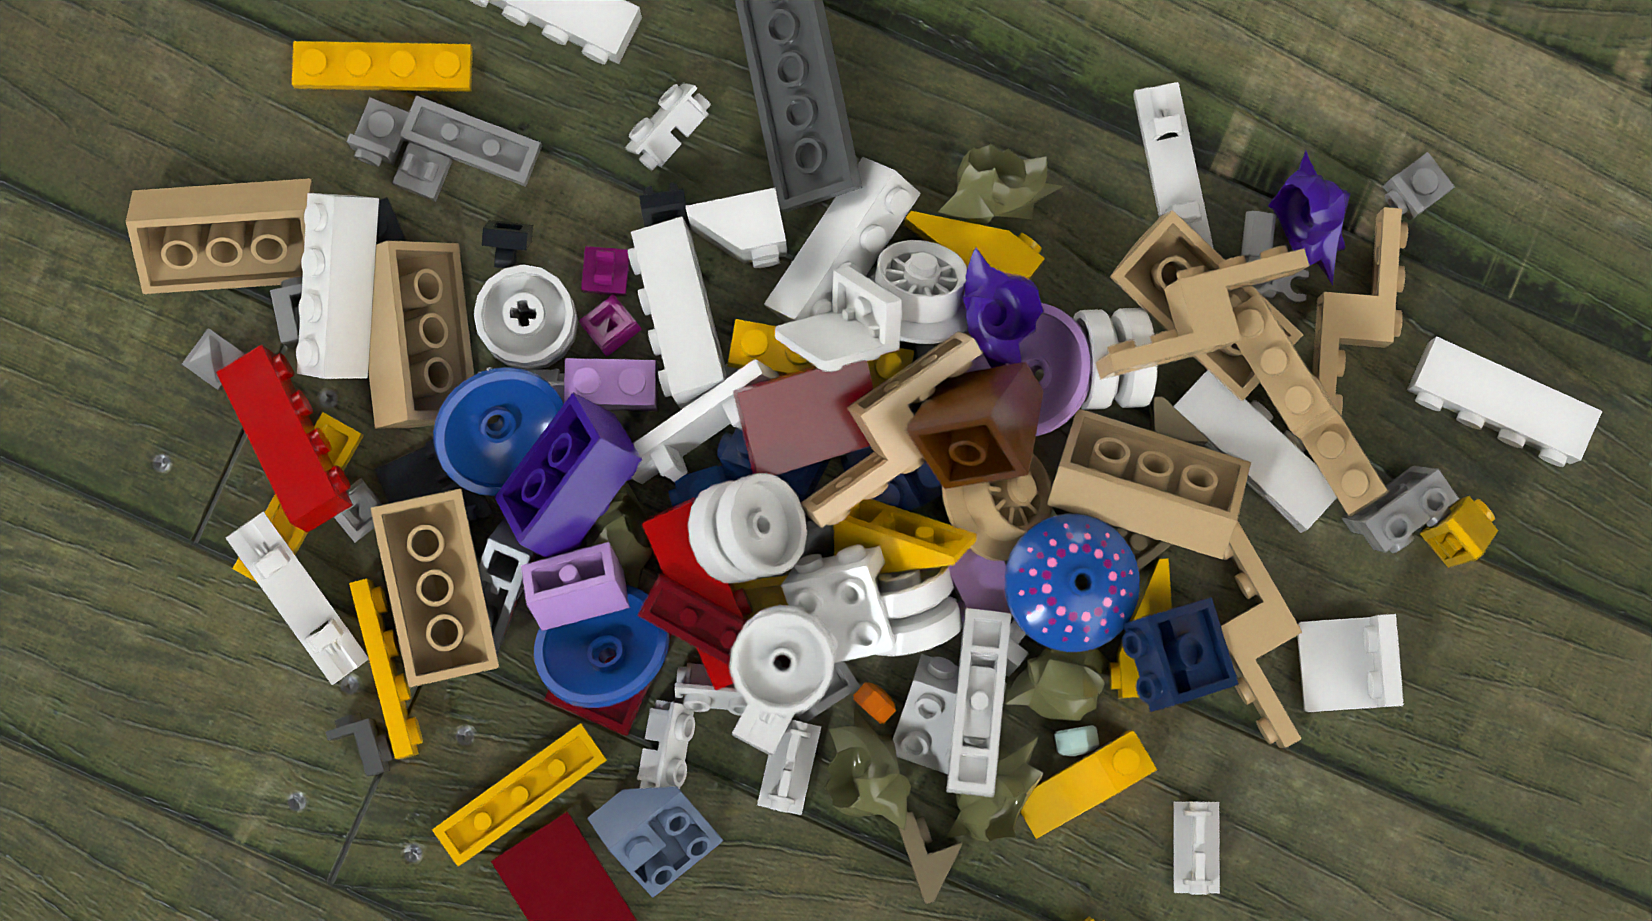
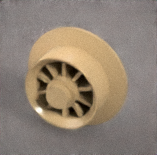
M1033 453L1029 475L949 489H944L942 486L943 500L952 526L976 533V542L970 549L979 556L992 561L1008 560L1012 549L1021 536L1035 524L1050 518L1053 506L1047 505L1052 490L1051 482L1043 464Z

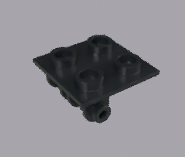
M434 439L426 442L425 447L374 469L389 504L461 489L469 525L493 514L485 495L474 493L461 487L447 475L437 457Z

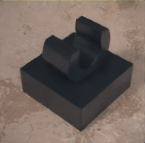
M672 182L669 183L670 191L654 193L652 186H647L645 195L639 196L644 227L683 217L690 230L684 189H678L677 184Z
M494 220L487 222L483 227L482 246L496 247L494 268L504 269L516 265L517 250L526 251L532 243L533 225Z

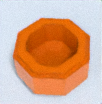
M865 682L853 695V700L879 724H884L896 711L892 698L881 687L873 683Z

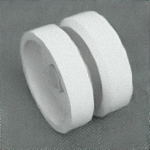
M529 265L504 268L488 279L477 295L474 310L477 334L493 356L511 368L528 371L550 367L566 355L575 341L578 327L575 303L559 278L543 268ZM525 313H533L536 318L529 319V326L522 327L520 323L521 316Z
M1121 308L1114 311L1111 319L1102 309L1080 310L1075 313L1073 319L1085 332L1093 356L1092 382L1080 408L1082 410L1105 409L1110 407L1113 399L1122 408L1145 407L1149 405L1154 395L1157 366L1100 380L1095 364L1096 361L1109 354L1107 347L1129 340H1134L1136 347L1151 344L1150 336L1154 335L1148 313L1143 308Z
M754 474L740 478L737 481H727L707 488L699 494L693 503L688 522L690 544L698 563L711 577L723 583H741L754 580L757 577H768L784 573L795 566L804 552L807 536L805 513L798 496L785 481L772 474Z
M948 565L880 573L875 578L895 639V643L890 651L876 655L898 656L931 649L947 642L962 629L963 622L958 603L955 598L949 597L954 587Z
M777 605L759 611L744 624L732 648L730 671L736 689L750 705L767 714L791 715L808 709L824 695L832 679L836 649L829 629L817 615L799 606ZM781 653L787 654L791 658L790 667L782 668L781 662L774 660V657Z

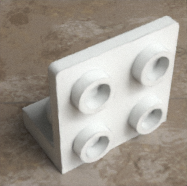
M1396 614L1298 623L1302 630V633L1297 635L1303 709L1305 712L1404 706Z

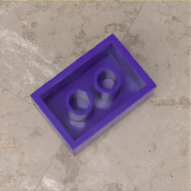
M572 392L496 494L495 499L520 545L546 558L570 553L580 547L584 536L598 517L608 510L611 500L623 484L633 477L642 458L614 413Z

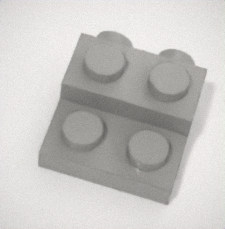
M1412 466L1385 485L1390 493L1350 517L1348 514H1345L1341 518L1351 532L1362 534L1373 550L1381 552L1390 550L1391 553H1395L1409 545L1414 540L1412 533L1425 523L1427 526H1433L1446 518L1451 513L1449 506L1459 500V498L1439 469Z

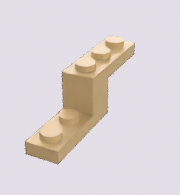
M1384 207L1376 215L1371 295L1324 292L1317 298L1312 374L1318 378L1341 415L1343 397L1340 394H1336L1337 377H1343L1346 353L1345 350H1339V344L1386 348L1394 342V337H1399L1401 334L1402 311L1396 310L1397 292H1403L1405 284V267L1398 265L1400 248L1405 249L1407 244L1408 223L1401 221L1402 209Z
M1286 245L1261 252V259L1246 262L1245 256H1238L1218 263L1220 268L1218 270L1205 273L1203 266H1197L1178 272L1176 274L1178 280L1164 288L1175 329L1150 336L1151 344L1136 347L1134 340H1129L1107 347L1109 354L1095 362L1100 380L1217 351L1240 341L1241 336L1228 291L1292 276L1309 266L1305 249L1288 252Z
M1257 293L1234 308L1233 312L1241 336V340L1236 342L1238 348L1291 432L1299 437L1347 514L1351 517L1390 493L1320 381L1308 370L1262 295Z
M960 331L956 332L950 338L847 407L874 452L801 502L802 508L812 521L821 528L825 525H834L841 522L850 514L851 507L863 499L868 500L880 495L887 489V482L900 473L906 474L916 470L925 462V459L906 432L907 424L914 416L908 404L924 401L935 392L936 388L934 386L947 377H957L969 370L973 365L972 360L982 354L974 338Z
M1237 520L1223 559L1227 560L1231 557L1239 571V574L1235 575V580L1240 590L1247 599L1254 597L1257 605L1221 624V628L1235 673L1238 676L1239 685L1235 686L1238 694L1246 705L1253 702L1261 716L1256 721L1257 726L1268 744L1276 742L1279 748H1287L1301 740V737L1256 659L1301 634L1302 630Z

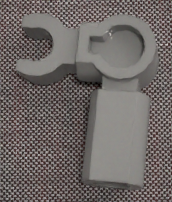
M1246 212L1241 256H1245L1246 262L1261 259L1260 253L1272 248L1276 221L1274 213ZM1303 269L1292 276L1252 286L1263 297L1274 298L1276 294H1279L1288 303L1296 304L1305 301L1306 295L1294 293L1290 287L1291 280L1293 278L1306 279L1309 277V272Z

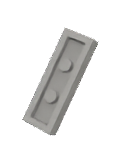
M417 95L400 134L401 139L406 142H411L525 187L542 148L541 142Z

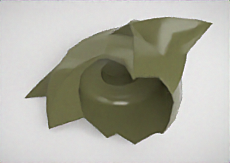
M990 143L978 149L973 147L963 157L957 171V192L938 212L950 216L969 218L970 223L987 225L992 218L997 216L1033 220L1034 203L1064 186L1045 183L1048 168L1047 157L1022 160L1009 148L1001 152Z
M626 481L611 500L608 510L598 517L589 529L586 548L609 542L624 570L626 579L632 587L639 588L643 568L653 555L654 550L642 525V522L648 516Z
M1046 647L1038 657L1027 659L1028 667L1014 680L1006 697L1005 704L1028 705L1036 713L1049 719L1080 721L1083 715L1097 709V696L1101 694L1104 686V681L1099 674L1109 667L1110 661L1097 648L1081 652H1064Z
M854 708L855 726L829 729L837 750L836 756L827 767L831 776L824 787L832 799L831 805L840 812L855 817L875 814L883 815L905 831L907 821L906 797L910 794L911 785L909 780L899 773L895 743L892 741L893 734L878 735Z
M1038 737L1012 754L999 744L993 797L956 793L957 805L961 812L945 838L966 834L984 842L1003 838H1016L1014 828L1018 815L1044 774L1029 765Z

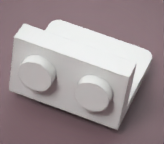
M849 266L833 270L832 311L779 325L775 328V338L823 371H836L841 369L843 365L861 360H875L882 354L899 350L900 324L903 317L902 299Z
M854 545L839 551L836 556L822 558L820 554H813L803 557L797 561L782 583L788 606H799L817 615L829 629L836 649L834 663L888 652L895 643L875 582V578L885 564L880 546L864 549L863 545Z
M921 654L892 740L895 743L897 757L946 774L949 771L959 666L954 665L950 660L943 657H930ZM964 738V741L970 744H982L986 741Z

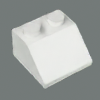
M775 188L686 206L691 230L743 264L753 262L754 268L769 267L780 263L779 257L787 255L786 238Z

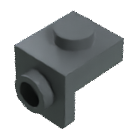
M361 713L352 714L334 720L336 729L325 732L328 741H335L352 735L355 736L366 776H375L390 771L388 761L394 759L392 747L387 734H379L375 719L368 718L363 720Z

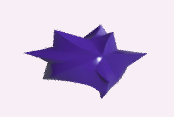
M1305 150L1297 171L1287 179L1268 207L1273 209L1278 217L1293 251L1304 248L1309 266L1317 263L1333 285L1336 253L1346 248L1342 236V226L1351 193L1341 189L1332 181L1324 180L1321 175H1317Z
M975 247L966 272L965 296L962 297L966 307L968 331L976 341L991 368L1004 366L1006 363H1021L1019 343L1036 332V322L1044 312L1038 288L1033 281L1023 275L1005 273L990 267Z

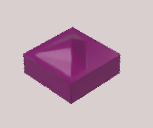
M614 294L578 321L606 357L642 330Z

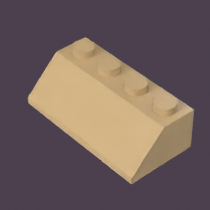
M311 178L132 190L126 225L142 293L154 294L281 285V282L286 279L303 277L301 260L305 245L306 225L304 213L307 208L308 193H314Z
M1172 210L1161 215L1132 246L1110 278L1168 331L1175 329L1164 288L1178 280L1176 275L1178 272L1197 266H1203L1205 273L1220 269L1218 263L1225 259ZM1253 286L1228 291L1232 309L1259 292ZM1263 297L1294 346L1303 334ZM1236 343L1224 349L1194 356L1240 401H1243L1260 383Z
M385 241L376 244L368 366L375 429L415 428L435 425L438 412L449 394L462 382L474 376L459 243Z
M1078 409L1075 413L1047 505L1070 513L1087 515L1112 526L1223 560L1237 523L1251 462Z
M461 489L370 508L408 686L414 687L499 668Z

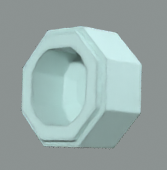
M1094 725L1055 731L1056 734H1054L1056 751L1062 755H1084L1094 751L1099 746L1097 728Z

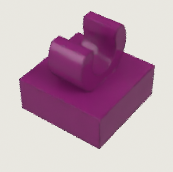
M585 246L581 285L582 293L627 296L630 265L628 249Z

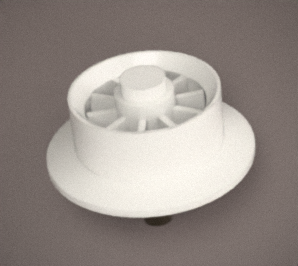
M923 240L897 242L882 251L878 258L877 266L870 269L866 277L902 299L903 317L900 324V340L904 346L914 347L916 343H942L958 331L964 334L968 332L966 307L962 298L965 296L967 267L959 255L945 246Z

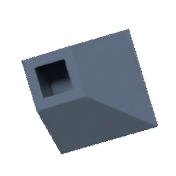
M677 786L623 789L587 818L608 850L652 898L723 842L720 835Z

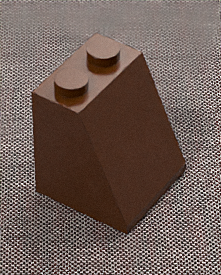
M1026 362L966 372L954 378L947 377L937 384L935 392L924 401L907 424V434L944 489L1027 476L1030 470L1044 390Z

